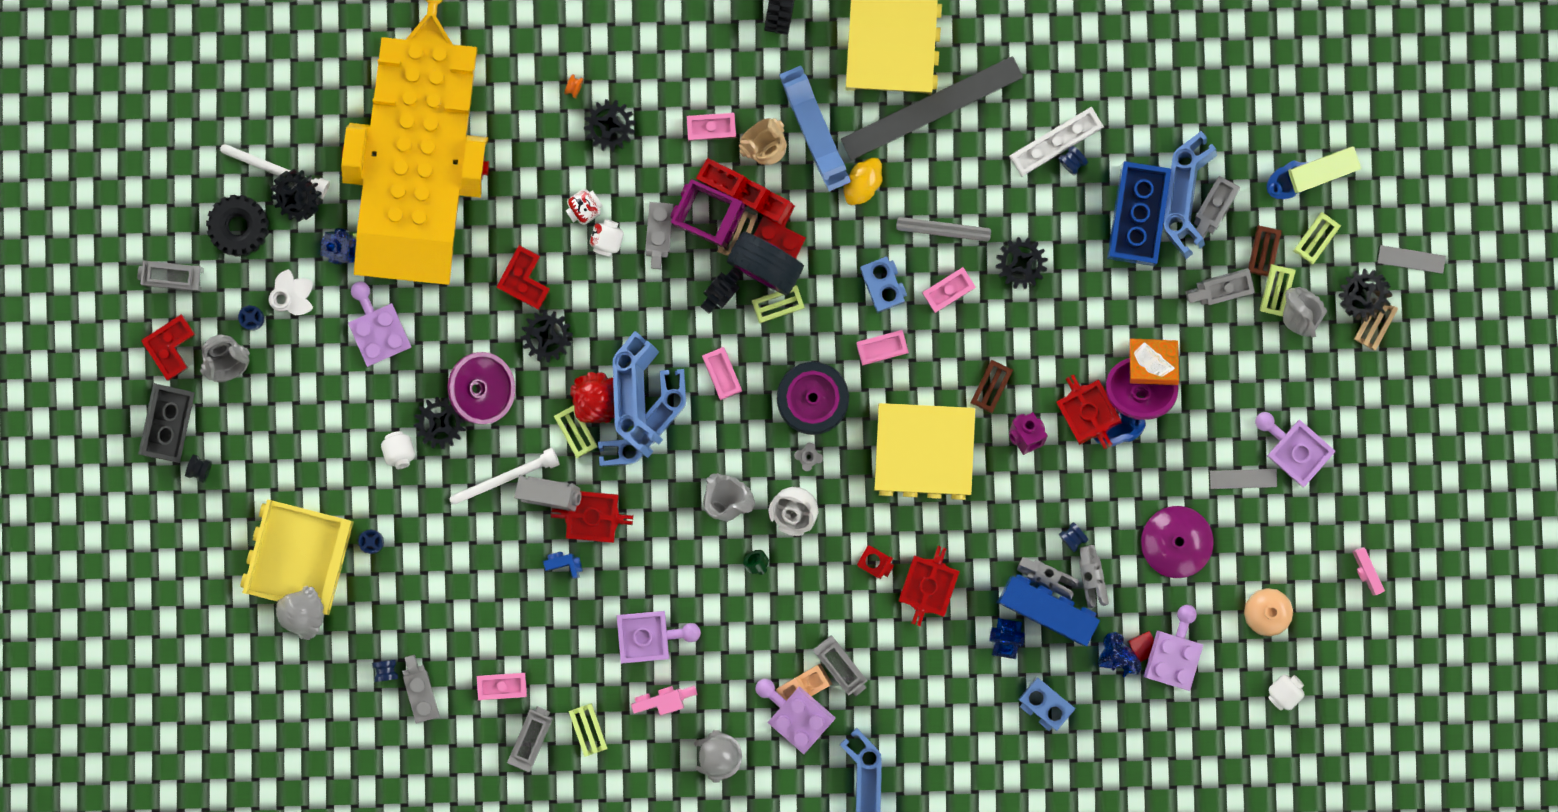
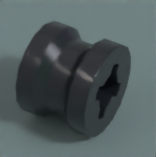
M193 454L186 468L185 477H195L199 482L204 483L209 475L212 461L208 459L201 460L199 456Z

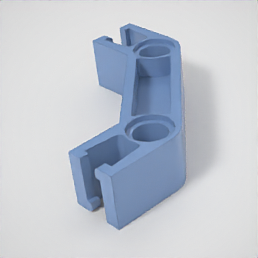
M802 66L779 74L791 108L828 191L850 183L845 164L834 144Z
M1202 131L1184 143L1173 154L1164 216L1165 233L1185 259L1193 254L1188 246L1185 247L1180 240L1187 234L1195 240L1194 243L1199 249L1205 246L1203 237L1190 221L1197 171L1217 156V151L1213 144L1209 145V149L1196 156L1193 151L1201 144L1205 145L1207 143V137ZM1184 157L1192 159L1188 165H1181L1179 162ZM1175 222L1183 224L1182 228L1178 231L1170 229L1171 225Z
M634 331L613 358L615 428L618 434L629 444L649 458L653 450L651 448L647 449L642 443L639 445V440L643 438L644 434H648L647 438L649 440L653 439L659 445L663 439L646 425L644 370L658 355L659 351ZM631 361V364L625 368V365ZM634 425L633 429L627 432L628 428Z
M677 369L675 371V375H680V387L678 390H667L665 376L669 375V370L660 371L661 397L645 414L646 425L659 436L662 435L686 406L684 369ZM672 394H677L681 397V403L677 407H671L667 403L668 397ZM644 434L638 443L639 445L642 443L648 449L655 441L653 439L649 440L647 438L648 434ZM625 439L598 442L600 452H604V447H619L618 459L605 461L604 456L599 457L601 467L635 464L642 458L643 454L636 449V455L633 458H625L623 456V449L631 445Z
M856 728L851 735L853 737L858 735L866 745L859 754H856L846 745L849 742L847 739L840 743V746L857 763L856 812H881V754L863 733ZM868 751L876 755V761L872 765H866L862 760L864 753Z

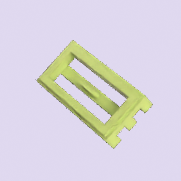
M1321 212L1293 252L1299 254L1301 258L1313 265L1341 225ZM1321 220H1325V224L1305 251H1302L1301 248ZM1329 225H1332L1333 229L1312 257L1308 254Z
M1271 264L1260 306L1261 312L1283 316L1286 304L1285 293L1286 290L1292 287L1295 269ZM1276 271H1279L1270 308H1267ZM1284 273H1288L1280 308L1276 310Z
M794 286L790 292L795 293L794 297L759 308L758 304L783 296L784 294L775 292L752 300L759 324L805 309L798 286ZM795 301L798 302V305L778 311L776 313L762 317L761 313L787 305Z
M573 405L555 415L554 418L576 458H579L598 448L586 424L579 421L591 444L588 447L586 446L569 413L574 412ZM562 417H566L583 450H577L561 420Z
M592 703L569 711L584 757L608 749ZM585 710L590 712L601 744L599 747L595 744L584 712ZM577 713H580L592 748L591 750L587 749L575 715Z

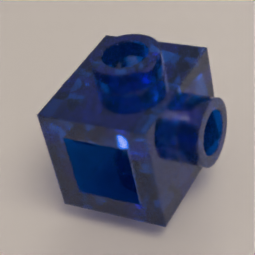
M335 228V231L325 232L320 244L322 248L320 256L329 258L328 262L341 265L342 263L355 262L356 237L349 235L348 230Z
M998 618L996 628L991 627L989 641L993 642L992 655L1016 659L1018 648L1023 647L1025 633L1021 632L1022 622Z

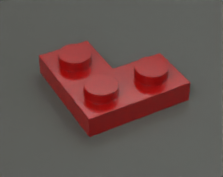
M792 205L782 225L763 216L754 236L775 245L796 259L806 237L785 228L795 205Z
M518 245L496 288L540 310L550 291V288L530 278L540 256Z
M181 314L142 339L141 342L166 380L170 381L188 369L176 347L196 334Z

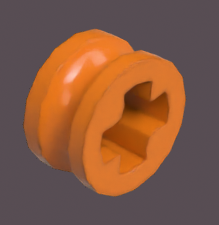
M572 74L564 94H572L573 98L576 99L584 79H576L575 75Z

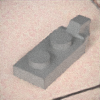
M1218 176L1195 216L1194 225L1198 226L1196 230L1203 239L1208 232L1213 234L1215 229L1217 230L1240 190L1238 185L1221 176Z
M649 202L645 250L646 256H652L651 269L661 270L662 257L668 258L672 230V219L670 216L674 204Z
M1248 268L1196 283L1197 288L1185 291L1189 303L1201 301L1202 305H1212L1255 293Z
M415 655L405 657L407 670L403 671V679L415 722L420 723L440 717L427 670H425L424 665L418 666Z

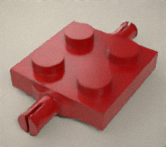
M1071 375V379L1067 377L1065 380L1072 391L1056 403L1078 444L1080 445L1092 438L1098 437L1103 449H1107V445L1109 447L1112 446L1106 433L1109 429L1122 423L1110 403L1101 382L1097 380L1089 385L1080 386L1075 375Z
M580 491L581 501L576 507L575 512L552 508L551 512L561 513H551V518L565 519L567 525L566 539L614 543L615 530L618 524L633 526V521H626L624 519L633 520L634 515L619 514V495Z
M937 546L933 559L913 556L898 600L916 610L911 624L915 625L919 616L917 626L920 627L925 613L945 616L960 572L942 563L947 549L943 548L939 556L942 548L940 546Z

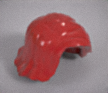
M589 372L586 376H579V378L574 380L570 395L573 398L575 417L584 423L611 422L615 418L613 378H607L603 372Z

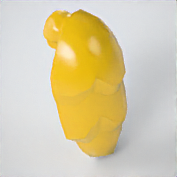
M872 157L864 162L857 163L852 168L849 175L851 182L843 186L845 200L849 205L867 202L880 187L883 181L881 174L882 163L878 158Z

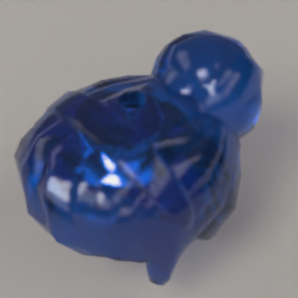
M1108 633L1103 640L1105 648L1099 656L1098 666L1111 668L1113 671L1116 668H1123V677H1126L1129 673L1138 675L1141 670V662L1137 658L1136 653L1124 644V637L1120 633Z

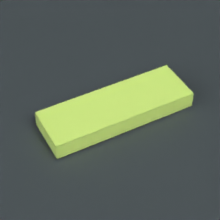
M1352 146L1290 169L1288 173L1295 193H1299L1360 170L1361 166L1355 148Z

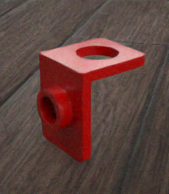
M869 545L857 566L881 579L883 575L888 577L894 564L891 563L893 559L891 556L889 557ZM876 554L879 557L880 563L876 568H870L866 565V557L868 555Z

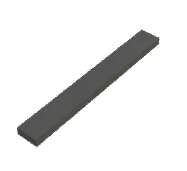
M1009 57L840 140L852 161L1023 79V75L1014 57Z

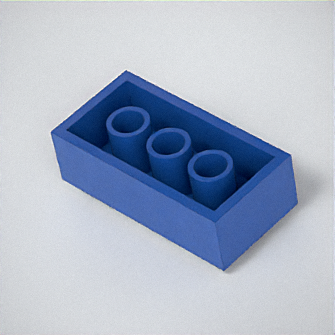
M1125 161L1121 164L1107 259L1149 266L1157 264L1171 168Z
M1018 574L1016 577H1009L997 603L1082 646L1088 645L1100 621L1095 618L1097 613L1085 607L1079 610L1073 607L1075 602L1063 596H1060L1059 599L1051 596L1053 591L1044 586L1038 585L1037 588L1031 586V580Z

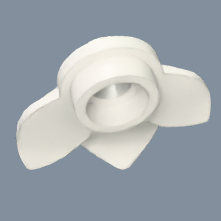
M289 269L281 272L275 279V289L269 295L270 306L276 311L283 312L287 310L293 315H303L310 312L313 306L306 298L312 291L313 281L305 278L294 279ZM280 295L286 298L283 304H278L277 298Z

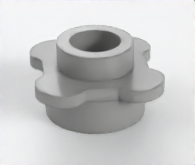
M807 443L805 448L801 451L797 450L794 454L795 459L801 462L804 471H810L812 466L823 461L822 454H818L813 443ZM811 455V458L807 459L806 456Z

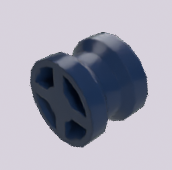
M1073 145L1068 149L1066 155H1061L1058 158L1064 168L1073 176L1078 173V169L1081 166L1088 164L1085 156Z
M245 306L238 314L239 323L248 330H258L264 323L265 317L263 312L255 306Z
M1074 522L1070 524L1067 531L1059 533L1060 538L1072 552L1077 551L1081 543L1089 541Z
M366 530L359 536V547L365 553H378L384 546V538L378 531Z
M396 660L372 663V668L375 669L376 673L374 682L398 679V674L394 669Z

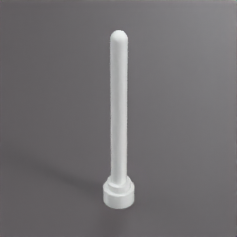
M224 144L220 147V151L223 154L277 176L285 171H290ZM323 178L311 179L312 184L318 183L315 189L322 193L318 197L323 199L329 189L330 181Z
M553 447L544 450V453L536 460L452 495L450 502L458 504L519 477V474L523 476L541 467L554 468L560 465Z

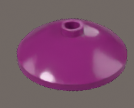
M476 352L466 355L456 363L449 376L448 395L451 405L459 416L470 423L490 424L500 420L511 408L515 397V380L510 368L501 358L491 353ZM473 385L477 387L476 393L472 390Z
M1129 358L1116 364L1108 374L1106 381V394L1110 403L1120 413L1134 419L1149 420L1166 414L1174 406L1178 396V385L1130 383Z
M1183 506L1167 507L1156 512L1147 521L1141 536V548L1147 563L1159 574L1170 578H1185L1199 572L1209 561L1214 545L1213 533L1205 518L1197 511ZM1177 537L1183 539V545L1180 547L1175 544Z

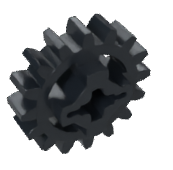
M605 99L604 106L597 102L596 110L589 109L591 117L584 118L589 123V125L584 126V131H590V134L586 136L587 139L591 140L594 138L593 146L596 147L601 144L602 151H605L606 147H610L611 151L614 152L617 145L623 149L622 142L630 143L631 140L628 135L635 134V130L630 128V126L636 125L635 120H629L633 116L632 111L626 113L627 105L625 104L618 107V100H615L613 105H610L608 99ZM609 110L607 115L597 117L600 113ZM618 113L624 117L626 125L619 123L617 119ZM612 120L616 127L607 131L606 126L603 124H608ZM594 127L601 129V139L596 135ZM617 134L622 135L617 140L611 141L613 136Z
M295 169L283 172L274 180L275 185L271 187V190L275 192L271 199L278 202L275 204V208L281 207V215L287 213L289 220L296 217L297 222L312 217L319 210L317 206L322 204V201L317 199L322 193L315 189L318 183L312 184V176L310 175L306 178L303 170L298 173Z
M1017 237L1015 244L1009 240L1007 242L1008 248L1003 246L1000 248L1004 254L996 256V259L1001 261V263L995 266L996 269H1002V272L998 275L999 278L1005 276L1007 278L1005 284L1013 282L1014 289L1019 284H1022L1024 290L1027 289V283H1030L1033 287L1036 286L1035 279H1043L1040 272L1047 271V268L1042 266V263L1047 262L1048 258L1041 257L1045 250L1041 249L1038 251L1037 246L1039 243L1035 242L1031 245L1030 238L1028 237L1025 243L1021 241L1020 237ZM1019 248H1027L1032 252L1029 254L1023 253ZM1010 253L1013 259L1011 264L1006 267V258ZM1019 257L1021 260L1031 258L1025 265L1026 269H1023L1022 266L1012 268L1017 264ZM1037 260V270L1033 274L1031 266L1032 263ZM1012 274H1022L1025 279L1015 278Z
M734 267L727 275L721 272L703 293L707 299L703 302L701 308L708 314L716 306L722 309L740 288L735 283L743 274Z
M1363 269L1361 275L1354 271V278L1346 277L1348 284L1340 286L1344 293L1339 294V298L1344 300L1340 305L1343 309H1346L1345 312L1348 316L1353 315V318L1357 321L1361 316L1365 322H1368L1369 316L1376 320V313L1384 314L1383 306H1390L1391 304L1387 300V298L1392 297V293L1388 290L1391 286L1387 281L1385 282L1386 278L1382 274L1378 276L1375 270H1372L1369 274L1366 269ZM1364 289H1365V291H1366V295H1367V297H1366V298H1367V301H1366V300H1365V299H1364V298H1365V295H1364V294H1365V292H1364Z
M544 310L541 317L534 313L535 320L532 321L527 318L529 326L522 327L526 335L520 338L527 341L523 348L531 349L528 354L530 357L537 354V361L539 362L545 357L547 363H550L553 356L557 361L560 360L558 354L561 352L566 355L565 346H572V343L567 341L568 338L573 337V333L567 332L571 325H563L565 317L561 316L557 319V312L553 311L551 316H548L547 311ZM546 321L545 326L539 329L535 328L538 323ZM556 323L562 329L563 337L556 334ZM550 328V334L553 336V339H548L544 344L541 334H546ZM531 336L537 338L539 342L538 349L533 346ZM555 344L559 346L556 350L547 352L549 347Z
M435 397V403L433 404L430 400H426L427 407L419 406L422 413L421 415L416 414L414 416L419 420V423L414 424V427L421 430L416 434L417 437L424 436L425 438L422 443L427 444L431 441V448L434 449L437 444H440L441 449H445V443H449L453 447L454 438L462 439L458 434L459 431H466L465 428L461 427V423L467 421L460 418L453 406L449 405V398H445L441 402L439 397ZM437 407L446 408L442 411V413H434L431 411L432 409ZM453 414L456 418L455 429L451 427L450 420ZM425 417L429 419L430 428L427 432L424 426ZM445 417L444 424L446 426L436 429L437 423L435 420ZM440 433L449 435V437L444 439H435Z

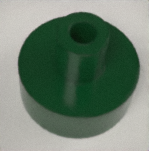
M754 550L744 558L743 565L749 573L763 575L767 572L766 567L769 559L763 550Z

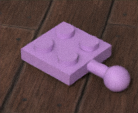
M360 281L354 283L351 287V295L354 299L360 301L366 315L350 321L348 324L367 367L412 348L393 303L374 311L368 297L370 288L365 282Z
M1262 412L1258 414L1255 419L1257 428L1261 431H1269L1279 440L1267 457L1304 488L1336 451L1300 419L1285 433L1274 424V417L1270 413Z
M1183 605L1177 612L1180 623L1176 636L1161 631L1156 632L1143 677L1190 691L1203 644L1185 639L1189 624L1195 621L1197 613L1191 605Z
M665 611L617 615L621 663L669 659L668 640L683 638L687 642H695L701 635L700 628L694 623H688L682 629L667 630Z
M761 679L756 684V693L760 697L769 698L780 707L768 721V724L803 754L807 752L836 718L800 686L786 701L775 691V686L771 680Z

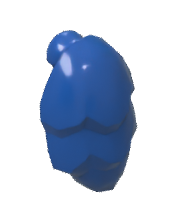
M1293 160L1284 167L1275 170L1267 182V192L1269 195L1276 199H1290L1298 193L1294 191L1288 170L1308 162Z
M1122 413L1118 414L1122 423L1109 429L1106 433L1112 446L1123 442H1131L1138 438L1145 429L1146 421L1130 418ZM1098 437L1093 438L1097 443L1101 444Z

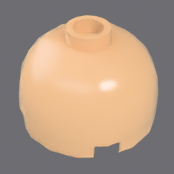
M1266 588L1258 590L1250 596L1245 604L1244 616L1248 626L1257 634L1274 636L1281 634L1288 628L1292 621L1293 608L1290 600L1284 593L1276 589Z

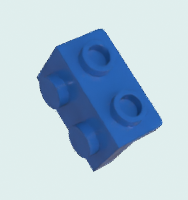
M557 552L547 555L548 560L543 561L546 571L570 566L574 579L580 578L579 572H583L580 558H575L574 554L563 555V552Z

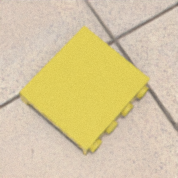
M851 0L846 90L866 89L928 93V95H932V89H937L938 75H933L934 65L938 66L939 51H935V42H940L941 28L936 27V20L941 18L942 4H937L938 0Z
M879 403L874 491H879V496H893L894 492H903V497H917L918 493H927V498L942 499V494L951 495V499L966 500V495L970 496L972 490L975 408Z
M267 499L266 504L262 503L259 517L262 518L260 527L256 526L253 534V541H256L254 551L250 550L246 563L250 566L248 573H244L240 584V587L243 588L242 593L278 602L287 594L302 591L304 586L313 587L323 604V614L330 615L354 521Z

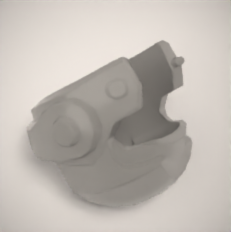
M223 334L213 336L202 347L203 364H201L202 369L200 372L202 376H206L208 380H213L214 382L230 381L240 376L246 370L250 352L248 348L239 345L230 336Z
M713 730L707 738L694 742L695 746H701L699 752L701 767L697 766L695 770L708 775V779L712 780V782H720V780L727 779L733 776L740 768L742 751L739 743L732 736L721 733L720 730Z

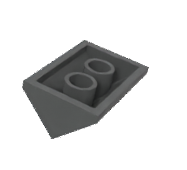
M153 383L139 455L180 463L195 392Z

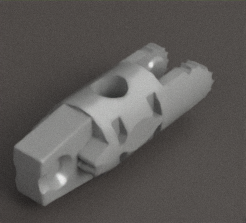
M1094 545L1080 547L1081 560H1079L1087 606L1088 608L1096 607L1097 602L1094 588H1096L1099 603L1101 606H1106L1109 604L1100 557H1097Z
M1023 557L1017 568L1019 572L1027 575V578L1032 582H1036L1038 585L1044 586L1070 600L1074 595L1073 591L1058 584V582L1060 581L1072 587H1077L1080 582L1078 579L1049 565H1045L1038 560L1031 561Z

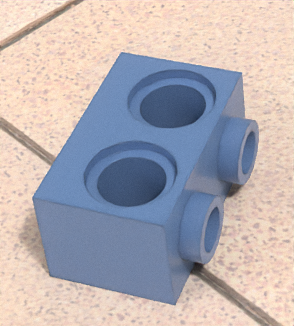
M886 256L860 267L877 313L905 302L903 297L907 296L903 283H897L895 275L898 274L893 260L889 261ZM876 267H883L887 272V276L883 279H877L873 275V270ZM885 289H891L895 292L896 297L893 301L888 302L883 299L882 292Z
M1037 677L1018 699L1022 703L1020 708L1030 716L1034 712L1041 718L1038 723L1048 731L1052 728L1058 731L1075 710L1071 704ZM1034 691H1038L1042 695V701L1038 705H1032L1029 701V696ZM1058 707L1060 709L1061 716L1058 720L1052 721L1048 717L1050 708Z

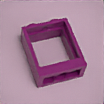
M691 179L689 184H685L681 191L682 199L679 205H676L671 212V223L679 229L727 249L746 209V205L738 199ZM698 191L730 205L716 236L684 223Z

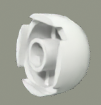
M789 487L781 490L773 498L768 510L771 521L775 520L779 525L778 529L792 536H801L805 532L810 531L818 516L817 501L810 492L801 487Z

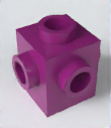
M1033 412L1028 415L1021 414L1015 417L1009 430L1011 442L1018 446L1023 455L1044 446L1048 437L1042 420L1037 419Z

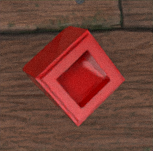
M1150 631L1127 641L1137 663L1150 656L1154 642Z

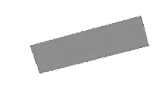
M1380 245L1378 263L1443 274L1446 256Z
M1277 469L1210 471L1211 489L1277 487Z

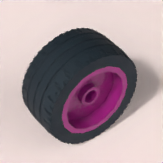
M742 232L727 259V263L740 272L784 295H788L804 268L800 261L788 253L747 232Z
M805 362L793 367L784 375L777 391V406L781 417L791 428L804 434H822L835 428L844 418L849 405V391L844 378L836 369L821 362ZM811 393H815L818 396L816 402L809 401L808 396Z

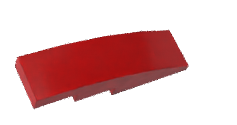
M709 158L706 159L696 177L698 181L742 201L746 207L781 225L793 205L789 200Z

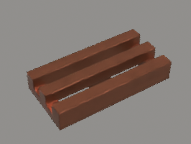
M1257 226L1248 266L1251 274L1268 277L1271 264H1275L1282 230ZM1266 232L1258 269H1255L1261 233ZM1275 234L1268 269L1264 271L1263 267L1270 235Z
M991 360L970 403L993 413L1013 370ZM993 367L998 368L982 402L977 401ZM1003 370L1006 374L991 405L988 406L986 403Z

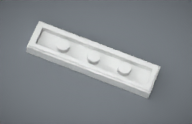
M1090 107L1011 154L1009 157L1022 177L1066 151L1072 145H1076L1101 130L1104 126L1093 108Z

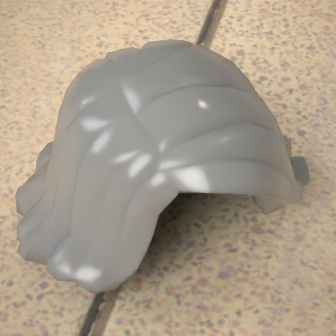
M1289 288L1285 293L1284 324L1289 330L1301 336L1316 337L1315 330L1327 313L1323 301L1305 288Z
M718 473L707 477L703 504L704 510L709 516L728 522L741 513L745 514L752 511L755 505L753 493L743 482H740L737 478Z
M304 586L302 591L287 594L276 603V615L281 627L306 640L315 637L319 632L320 626L323 623L324 607L313 587Z

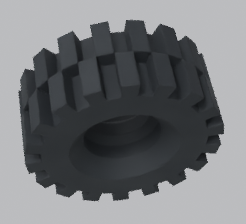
M769 0L764 31L788 35L795 0Z
M230 195L228 198H221V202L215 203L213 210L209 211V220H206L207 234L211 238L210 241L213 245L224 253L240 257V255L247 256L251 252L259 250L258 247L265 243L264 239L269 233L267 230L269 220H267L266 212L253 199L244 195ZM235 217H242L247 222V230L241 235H234L229 230V223Z

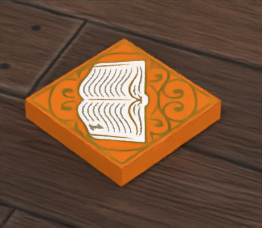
M1130 339V383L1179 384L1178 340Z

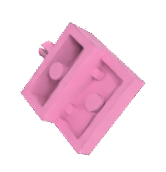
M695 685L673 690V686L658 690V696L650 697L648 693L635 697L636 702L632 703L631 706L633 713L657 707L661 716L683 709V700L698 694Z

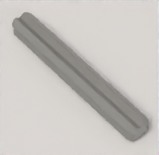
M899 217L896 224L898 231L979 241H989L991 237V229L903 217Z

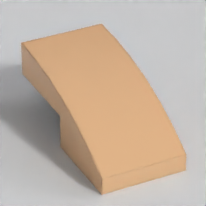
M820 663L778 687L776 691L787 701L799 686L810 696H813L832 685V682Z

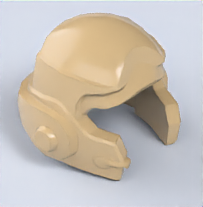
M766 118L748 129L740 139L739 152L741 155L747 158L751 157L761 165H772L779 162L785 155L787 147L782 121H778L775 118Z

